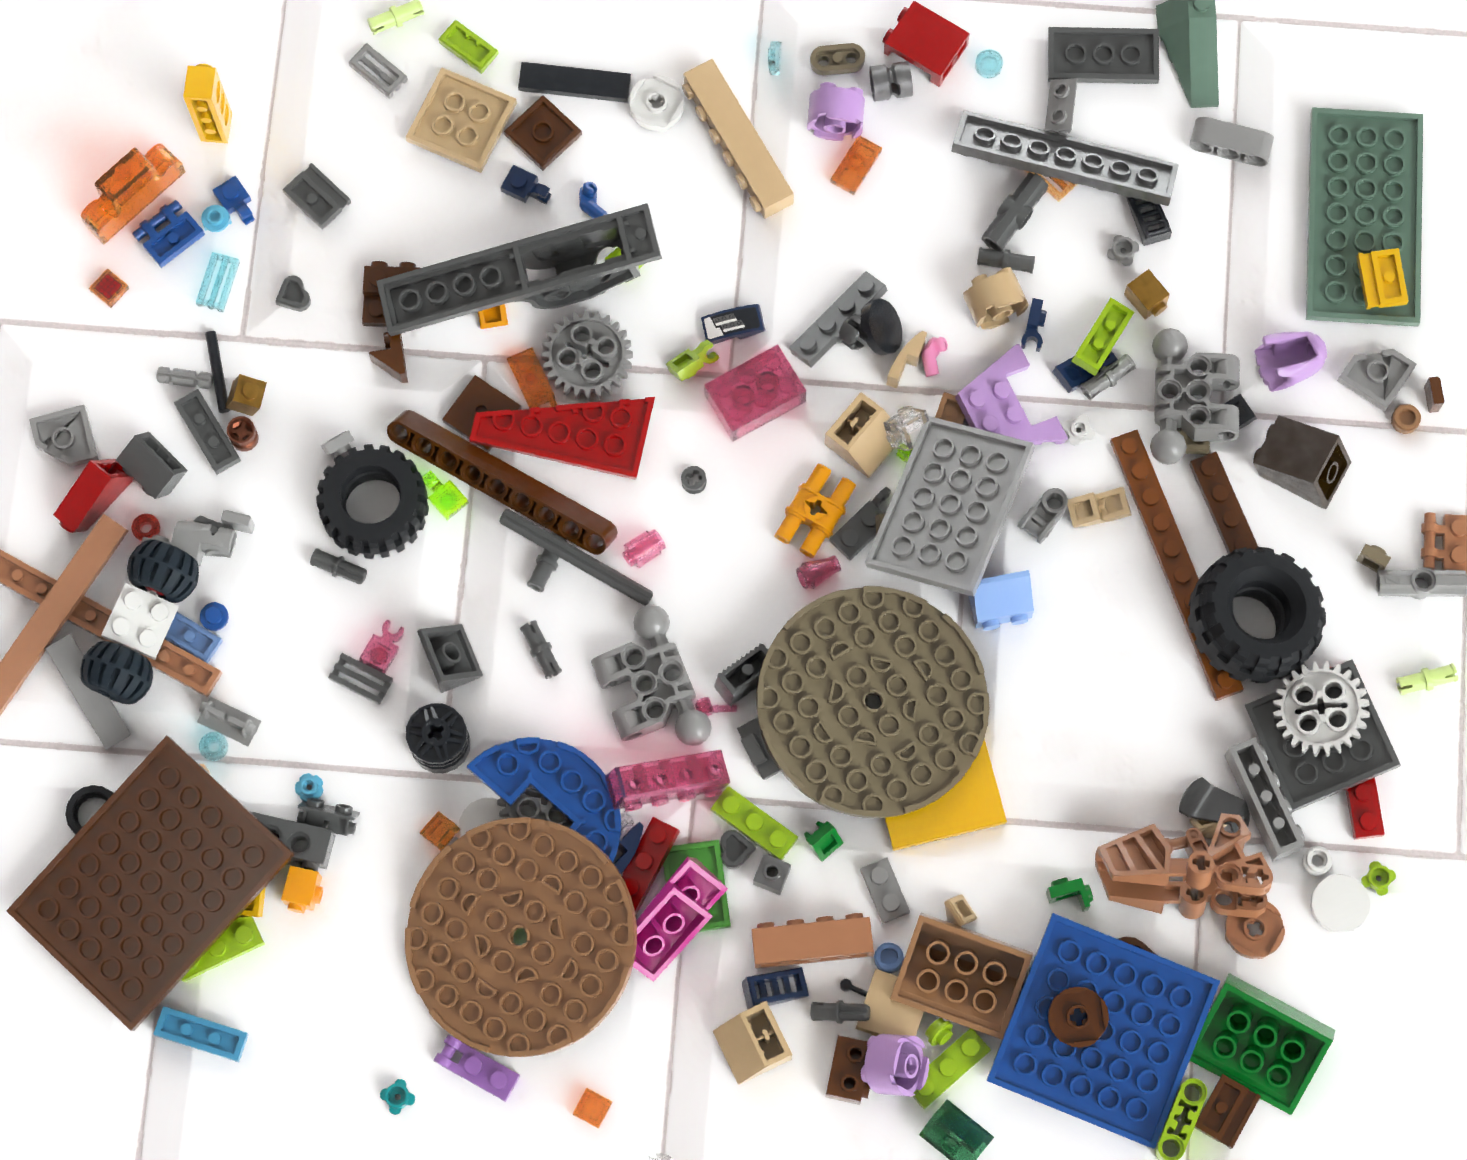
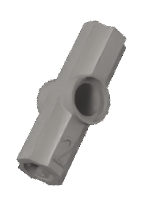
M1426 567L1416 570H1378L1376 591L1378 596H1411L1419 600L1426 597H1465L1467 594V575L1465 570H1431ZM1415 579H1424L1428 584V588L1418 587Z

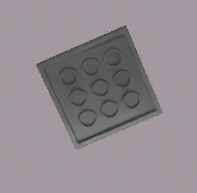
M1353 659L1340 664L1341 674L1351 670L1350 681L1356 678L1360 679L1361 683L1356 689H1366ZM1331 687L1326 692V695L1331 699H1336L1342 694V690L1339 687ZM1301 691L1297 695V700L1302 703L1309 702L1313 694L1309 691ZM1277 692L1244 705L1259 740L1267 753L1271 767L1279 779L1283 794L1291 805L1292 812L1401 767L1400 761L1368 692L1360 698L1369 700L1370 704L1362 708L1370 713V717L1361 718L1367 725L1366 729L1357 728L1361 738L1356 739L1351 736L1352 747L1350 748L1344 743L1341 744L1340 754L1334 747L1330 748V756L1328 757L1324 749H1320L1317 757L1314 756L1313 748H1309L1304 754L1302 753L1301 743L1294 748L1291 746L1293 737L1283 739L1282 734L1286 728L1277 729L1276 726L1283 719L1274 718L1273 712L1281 710V708L1273 704V700L1282 699ZM1324 703L1318 704V709L1316 710H1318L1319 714H1325L1326 708ZM1344 703L1335 707L1347 708L1348 705ZM1299 709V710H1296L1295 713H1296V714H1301V713H1303V712L1310 711V710H1301V709ZM1336 715L1330 720V724L1334 727H1341L1346 723V718L1342 715ZM1306 719L1301 723V728L1304 731H1312L1317 723L1315 720Z

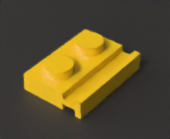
M1399 248L1371 251L1363 254V252L1358 253L1357 263L1366 310L1372 307L1384 308L1407 305L1409 300Z

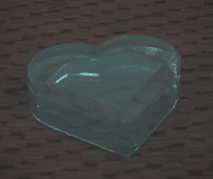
M782 41L770 42V47L768 48L770 75L780 76Z

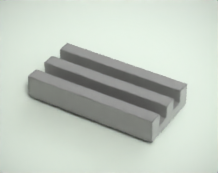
M368 43L348 62L352 69L389 99L393 96L395 90L398 91L401 88L400 85L402 83L405 84L408 81L407 75ZM368 53L396 76L397 79L394 81L364 55ZM360 60L364 65H366L370 70H372L376 75H378L390 86L387 87L386 85H384L380 80H378L374 75H372L368 70H366L362 65H360L358 61Z

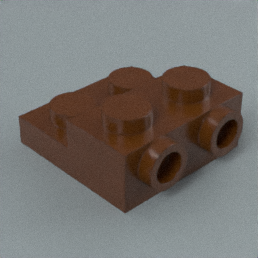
M373 261L371 266H364L363 326L387 327L376 281L413 271L420 267H416V264L412 262H401L399 267L388 266V263L384 261Z

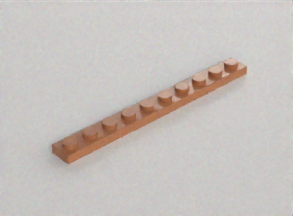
M0 549V584L40 605L57 580ZM84 596L67 621L103 641L112 642L101 637L112 610ZM166 640L163 641L155 660L144 656L150 661L152 668L207 698L223 674L221 670Z

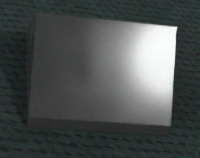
M462 624L423 628L417 631L441 693L483 676Z

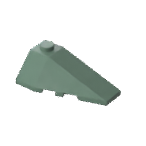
M1168 0L1156 5L1159 37L1163 41L1168 52L1167 56L1178 74L1179 83L1190 108L1218 107L1219 87L1215 0Z

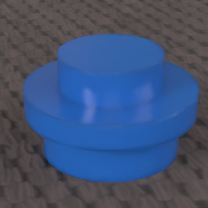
M208 603L200 612V621L207 630L218 631L228 623V610L221 603Z

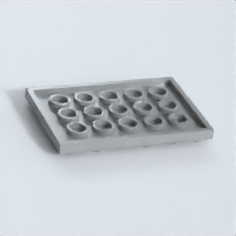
M926 416L866 558L865 564L867 568L975 597L1034 452V443Z

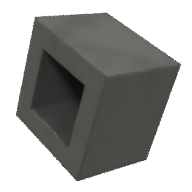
M764 854L753 879V885L781 895L791 870V864ZM769 868H775L778 874L775 877H770L766 872Z

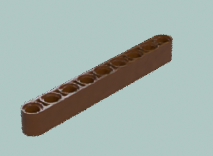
M403 411L387 426L388 437L395 444L591 554L599 555L603 553L617 538V528L608 519L415 411Z

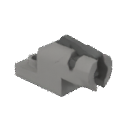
M200 515L194 521H178L171 542H169L168 538L159 535H153L152 538L143 537L142 542L152 539L171 544L194 557L198 566L201 567L204 553L205 556L231 558L236 545L237 533L228 525Z

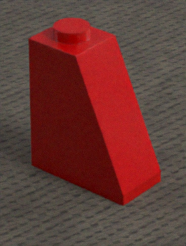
M116 459L90 460L53 516L60 521V526L70 533L87 531L130 485L134 478L128 476L123 471L122 466Z

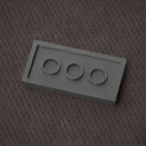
M1048 27V82L1055 79L1077 78V83L1158 84L1159 29Z

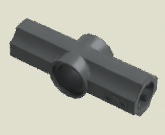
M1029 172L1013 195L1009 194L997 211L996 218L982 235L981 240L985 242L986 246L992 250L1002 251L1016 231L1021 230L1026 225L1034 211L1033 208L1048 189L1049 185L1045 182L1044 178L1036 173Z

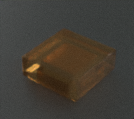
M438 811L419 834L441 851L461 829Z
M586 1088L572 1115L599 1129L613 1101Z

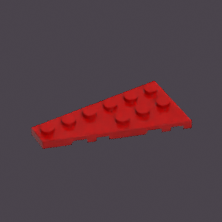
M655 396L645 397V399H621L612 402L598 401L556 405V407L545 408L531 407L529 409L512 411L509 409L476 412L469 442L636 480Z

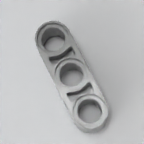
M1198 117L1195 120L1189 146L1201 153L1263 167L1269 162L1274 136L1265 131L1209 117Z

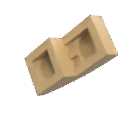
M921 331L915 335L900 351L890 368L886 385L897 388L905 365L909 364L917 367L921 352L926 343L927 332Z
M1124 487L1099 494L1092 492L1068 499L1067 506L1074 528L1132 516Z

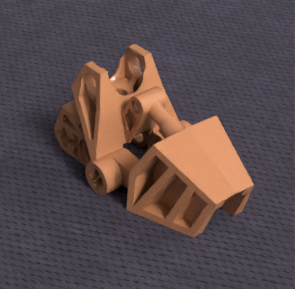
M1221 813L1210 846H1208L1201 831L1197 828L1188 829L1183 837L1169 839L1164 838L1155 824H1151L1099 846L1095 853V867L1109 901L1162 914L1164 904H1179V912L1188 919L1200 918L1204 914L1206 902H1210L1211 909L1220 915L1258 918L1261 914L1265 913L1268 902L1266 894L1270 891L1273 881V873L1262 852L1245 856L1243 852L1244 844L1250 840L1251 832L1242 817L1235 814ZM1231 821L1238 825L1239 830L1235 833H1229L1224 830L1222 825ZM1184 848L1189 857L1171 858V853L1174 850ZM1183 876V881H1169V877ZM1257 876L1261 877L1262 884H1260ZM1224 894L1229 896L1232 902L1229 905H1221L1216 901V897ZM1238 897H1241L1240 906H1238ZM1250 899L1256 900L1257 907L1251 906Z

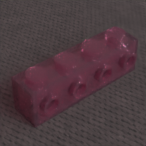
M722 749L615 767L605 776L614 810L625 808L626 812L638 810L644 804L651 803L652 807L662 806L669 803V800L672 799L686 802L696 798L695 795L705 794L706 798L714 797L721 794L722 789L731 783Z

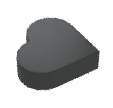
M292 275L284 279L275 303L278 306L302 312L309 308L311 299L309 293L305 290L301 278Z
M728 830L721 836L720 843L723 849L722 863L728 869H738L756 850V847L736 830Z

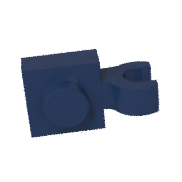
M516 165L511 167L500 186L501 192L524 203L527 202L530 196L543 204H547L552 196L549 193V187L537 183L539 181L537 175Z
M1032 299L1026 331L1021 339L1022 349H1025L1026 342L1029 340L1036 342V352H1040L1043 339L1038 333V326L1044 327L1047 311L1042 310L1044 300Z

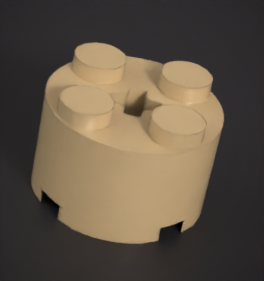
M1011 267L1001 269L989 277L986 274L975 277L971 280L973 286L963 293V298L978 328L981 326L984 330L996 328L1010 322L1008 316L1016 312L1018 317L1029 306Z

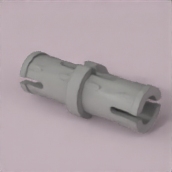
M1124 354L1108 367L1104 366L1096 376L1081 384L1080 387L1083 394L1089 400H1092L1103 390L1117 385L1119 379L1136 369V364L1128 354Z

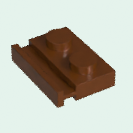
M1222 1074L1204 1105L1194 1128L1232 1149L1261 1096Z

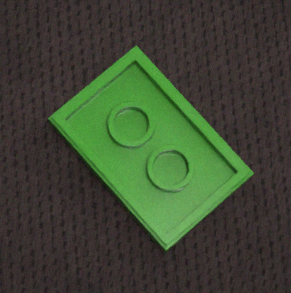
M719 840L672 846L663 864L666 883L687 857H694L725 885ZM725 892L709 909L713 917L699 932L731 928L727 894Z

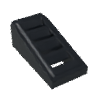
M1126 197L1143 246L1170 239L1172 231L1160 204H1153L1149 201L1136 204L1135 200L1137 198ZM1150 206L1153 208V210L1140 213V209ZM1156 216V219L1144 222V218ZM1159 224L1160 228L1148 231L1147 227Z

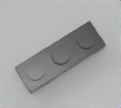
M199 389L173 402L216 475L241 461Z

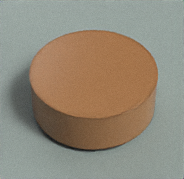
M1410 404L1398 406L1391 416L1393 428L1402 434L1414 432L1421 422L1419 410Z

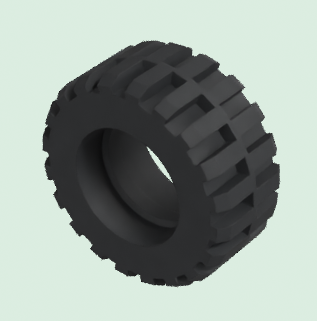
M365 444L364 450L357 451L356 447L350 448L348 450L349 455L343 458L340 454L333 459L335 465L333 468L331 466L326 467L323 472L325 479L319 480L318 483L319 495L316 496V503L324 528L329 537L334 539L337 546L341 549L347 548L348 553L354 556L362 553L366 559H374V554H380L382 558L390 557L389 551L394 549L400 553L405 550L404 544L407 541L413 543L418 538L416 532L423 530L426 524L425 516L429 512L427 502L429 498L422 475L418 472L416 465L411 459L406 460L404 453L399 450H395L394 453L391 452L389 446L380 445L379 449H374L373 444ZM371 480H382L394 485L399 492L400 501L396 510L385 520L377 523H362L354 520L348 514L346 508L347 499L351 492L360 484Z

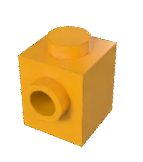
M290 865L281 898L282 902L288 905V910L302 914L305 913V909L314 911L315 903L320 904L323 895V887L320 886L322 880L320 873Z

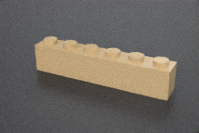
M713 58L683 73L684 84L681 86L688 100L693 99L695 102L697 116L701 122H707L710 127L708 132L715 145L720 144L724 151L722 152L723 159L728 167L733 166L737 172L735 177L742 190L747 189L751 196L749 201L756 213L760 211L763 218L766 219L793 205L794 193Z

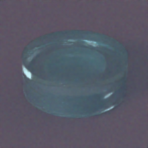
M986 49L977 55L975 69L980 76L990 79L1001 73L1003 58L999 52Z

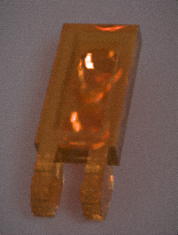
M533 347L508 357V365L528 408L539 407L546 403L550 407H556L557 403L554 392Z

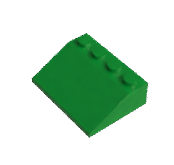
M1228 973L1209 1009L1189 1061L1219 1077L1222 1074L1226 1075L1255 1094H1259L1261 1100L1292 1116L1331 1046L1336 1030Z

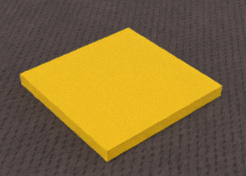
M985 739L969 770L949 792L924 808L908 814L884 818L893 851L1007 823Z

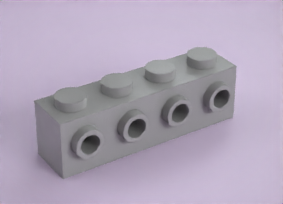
M1256 737L1228 748L1224 755L1244 800L1247 802L1248 809L1272 862L1300 851L1305 845L1303 831L1293 820L1291 805L1287 798L1282 796L1279 789V779L1274 771L1271 772L1264 747L1259 745Z

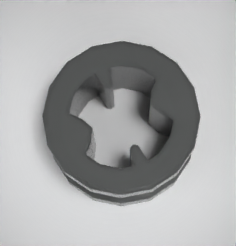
M690 466L684 469L681 474L683 489L690 494L701 493L707 484L705 471L698 466ZM694 474H697L701 482H695L694 485H690L689 479L686 480L687 477L692 478Z

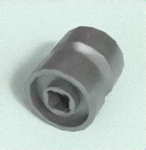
M908 61L892 63L890 68L885 64L869 66L870 86L874 102L890 100L891 95H894L896 98L913 96L912 75Z

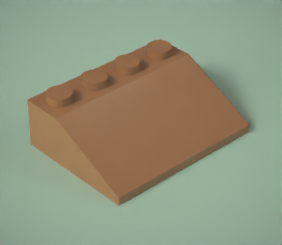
M921 912L890 999L1002 1040L1017 1002L1033 952Z

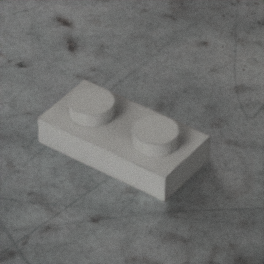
M347 430L323 443L321 447L326 455L333 453L336 457L351 448L349 443L353 442L354 438L350 431Z
M888 857L860 868L882 924L910 913Z

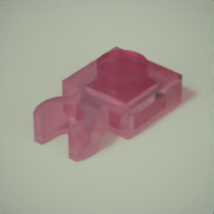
M390 620L384 622L381 637L375 634L372 635L359 657L360 662L384 674L399 651V646L394 643L399 642L404 636V627L402 626L395 634L388 631L391 626Z

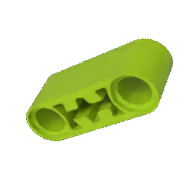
M1190 1078L1179 1087L1155 1148V1155L1158 1160H1179L1184 1155L1207 1097V1088L1201 1080ZM1185 1087H1195L1199 1092V1099L1197 1101L1188 1100L1184 1094ZM1184 1108L1190 1109L1184 1118V1122L1188 1123V1125H1184L1179 1130L1178 1135L1172 1134L1178 1124V1121L1174 1118H1178ZM1170 1141L1176 1145V1156L1169 1157L1164 1154L1162 1150L1164 1142Z

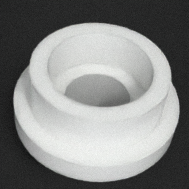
M1313 846L1304 853L1302 863L1308 873L1319 876L1327 873L1331 868L1332 856L1326 848ZM1312 857H1319L1322 860V865L1315 866L1312 863Z

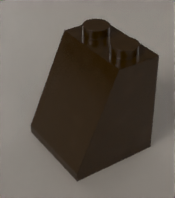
M1278 415L1275 423L1269 426L1266 439L1262 447L1256 450L1253 458V464L1259 476L1323 509H1327L1352 463L1339 435Z

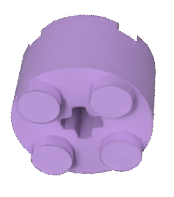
M831 82L821 83L820 88L814 90L809 97L808 131L813 129V135L832 141H843L846 135H852V139L859 137L863 131L865 107L863 90L857 87H837L836 84Z
M880 1034L871 1036L867 1042L865 1065L861 1069L862 1081L868 1083L869 1087L877 1094L908 1097L916 1095L914 1092L923 1088L929 1072V1059L924 1057L922 1048H926L923 1041L916 1036Z

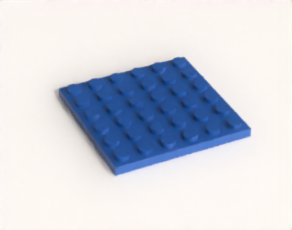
M1052 913L986 1081L1155 1149L1220 980ZM1075 986L1085 987L1096 992L1105 1002L1109 1013L1108 1026L1099 1040L1090 1046L1080 1048L1071 1047L1059 1041L1051 1032L1047 1017L1052 999L1062 990ZM1079 1008L1074 1009V1014L1070 1015V1021H1075L1076 1026L1082 1025L1081 1022L1083 1019H1086L1087 1015L1086 1013H1081Z

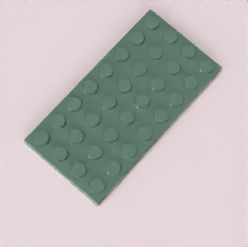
M1312 107L1310 114L1306 320L1414 327L1420 325L1423 114ZM1399 248L1409 300L1407 305L1384 308L1372 307L1366 310L1357 263L1358 253L1363 252V254L1371 251Z

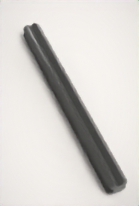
M505 509L499 519L500 524L644 606L649 604L653 597V591L512 510Z

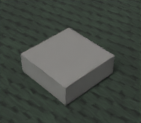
M223 510L221 517L223 524L232 527L236 531L253 534L255 524L250 515Z

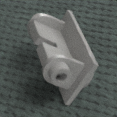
M1077 78L1050 81L1045 132L1055 131L1057 134L1068 136V133L1071 132Z
M210 697L208 702H202L199 708L201 715L197 720V723L249 747L262 722L213 697Z

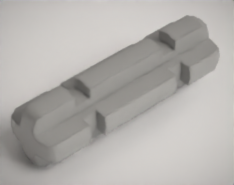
M162 366L158 368L156 379L159 383L169 384V382H173V385L196 387L198 385L202 389H210L213 381L212 374L208 372H200L198 374L193 370L178 368L170 370V367Z

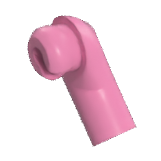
M944 337L929 339L921 352L926 377L939 374L936 358L940 352H944L948 348Z

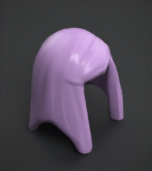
M1308 331L1281 332L1263 336V344L1254 350L1256 364L1260 366L1258 370L1260 377L1263 378L1264 384L1268 385L1271 392L1286 389L1313 376L1324 366L1327 358L1325 342L1317 334Z

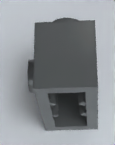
M149 431L134 435L116 459L122 466L123 471L128 476L133 477L142 486L143 491L154 499L169 495L188 471Z

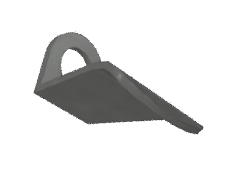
M1203 777L1190 784L1180 801L1179 812L1187 817L1218 823L1221 813L1235 814L1241 817L1244 816V822L1247 827L1249 826L1250 813L1246 800L1215 787ZM1231 821L1224 823L1230 825L1232 833L1238 831L1236 823Z

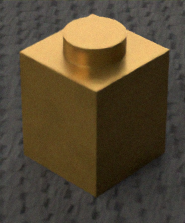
M1148 269L1127 284L1124 295L1146 320L1152 314L1156 317L1165 311L1168 307L1167 302L1170 293Z
M239 374L232 382L226 408L253 416L261 407L267 382Z

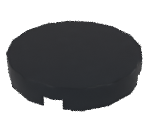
M876 299L867 303L861 313V329L863 333H867L869 338L866 339L867 345L874 353L881 356L895 353L900 348L902 342V325L896 309L889 301L884 299Z

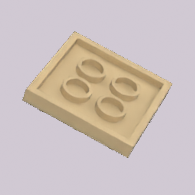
M441 67L405 137L406 141L482 173L517 104V100L514 97Z

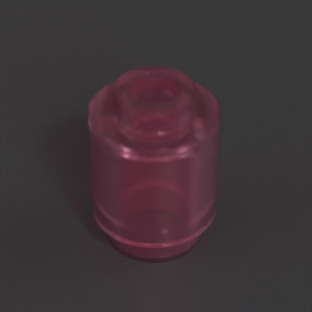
M655 529L651 531L645 530L623 545L625 551L622 552V556L630 567L635 565L639 569L662 554L661 551L666 548V545Z

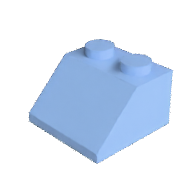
M1029 570L983 578L975 597L968 595L975 629L983 627L985 631L999 628L1000 624L1009 622L1012 625H1021L1027 623L1028 619L1033 616L1034 606Z

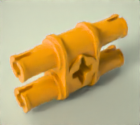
M819 463L806 483L798 486L799 491L790 506L785 508L786 516L774 535L782 543L789 544L801 524L809 526L811 530L799 549L802 554L809 558H814L825 538L833 535L832 531L840 517L845 515V505L856 488L854 482L842 477L831 497L821 495L820 491L829 478L831 470ZM816 506L820 507V512H817L815 515L810 513L811 509L814 510Z

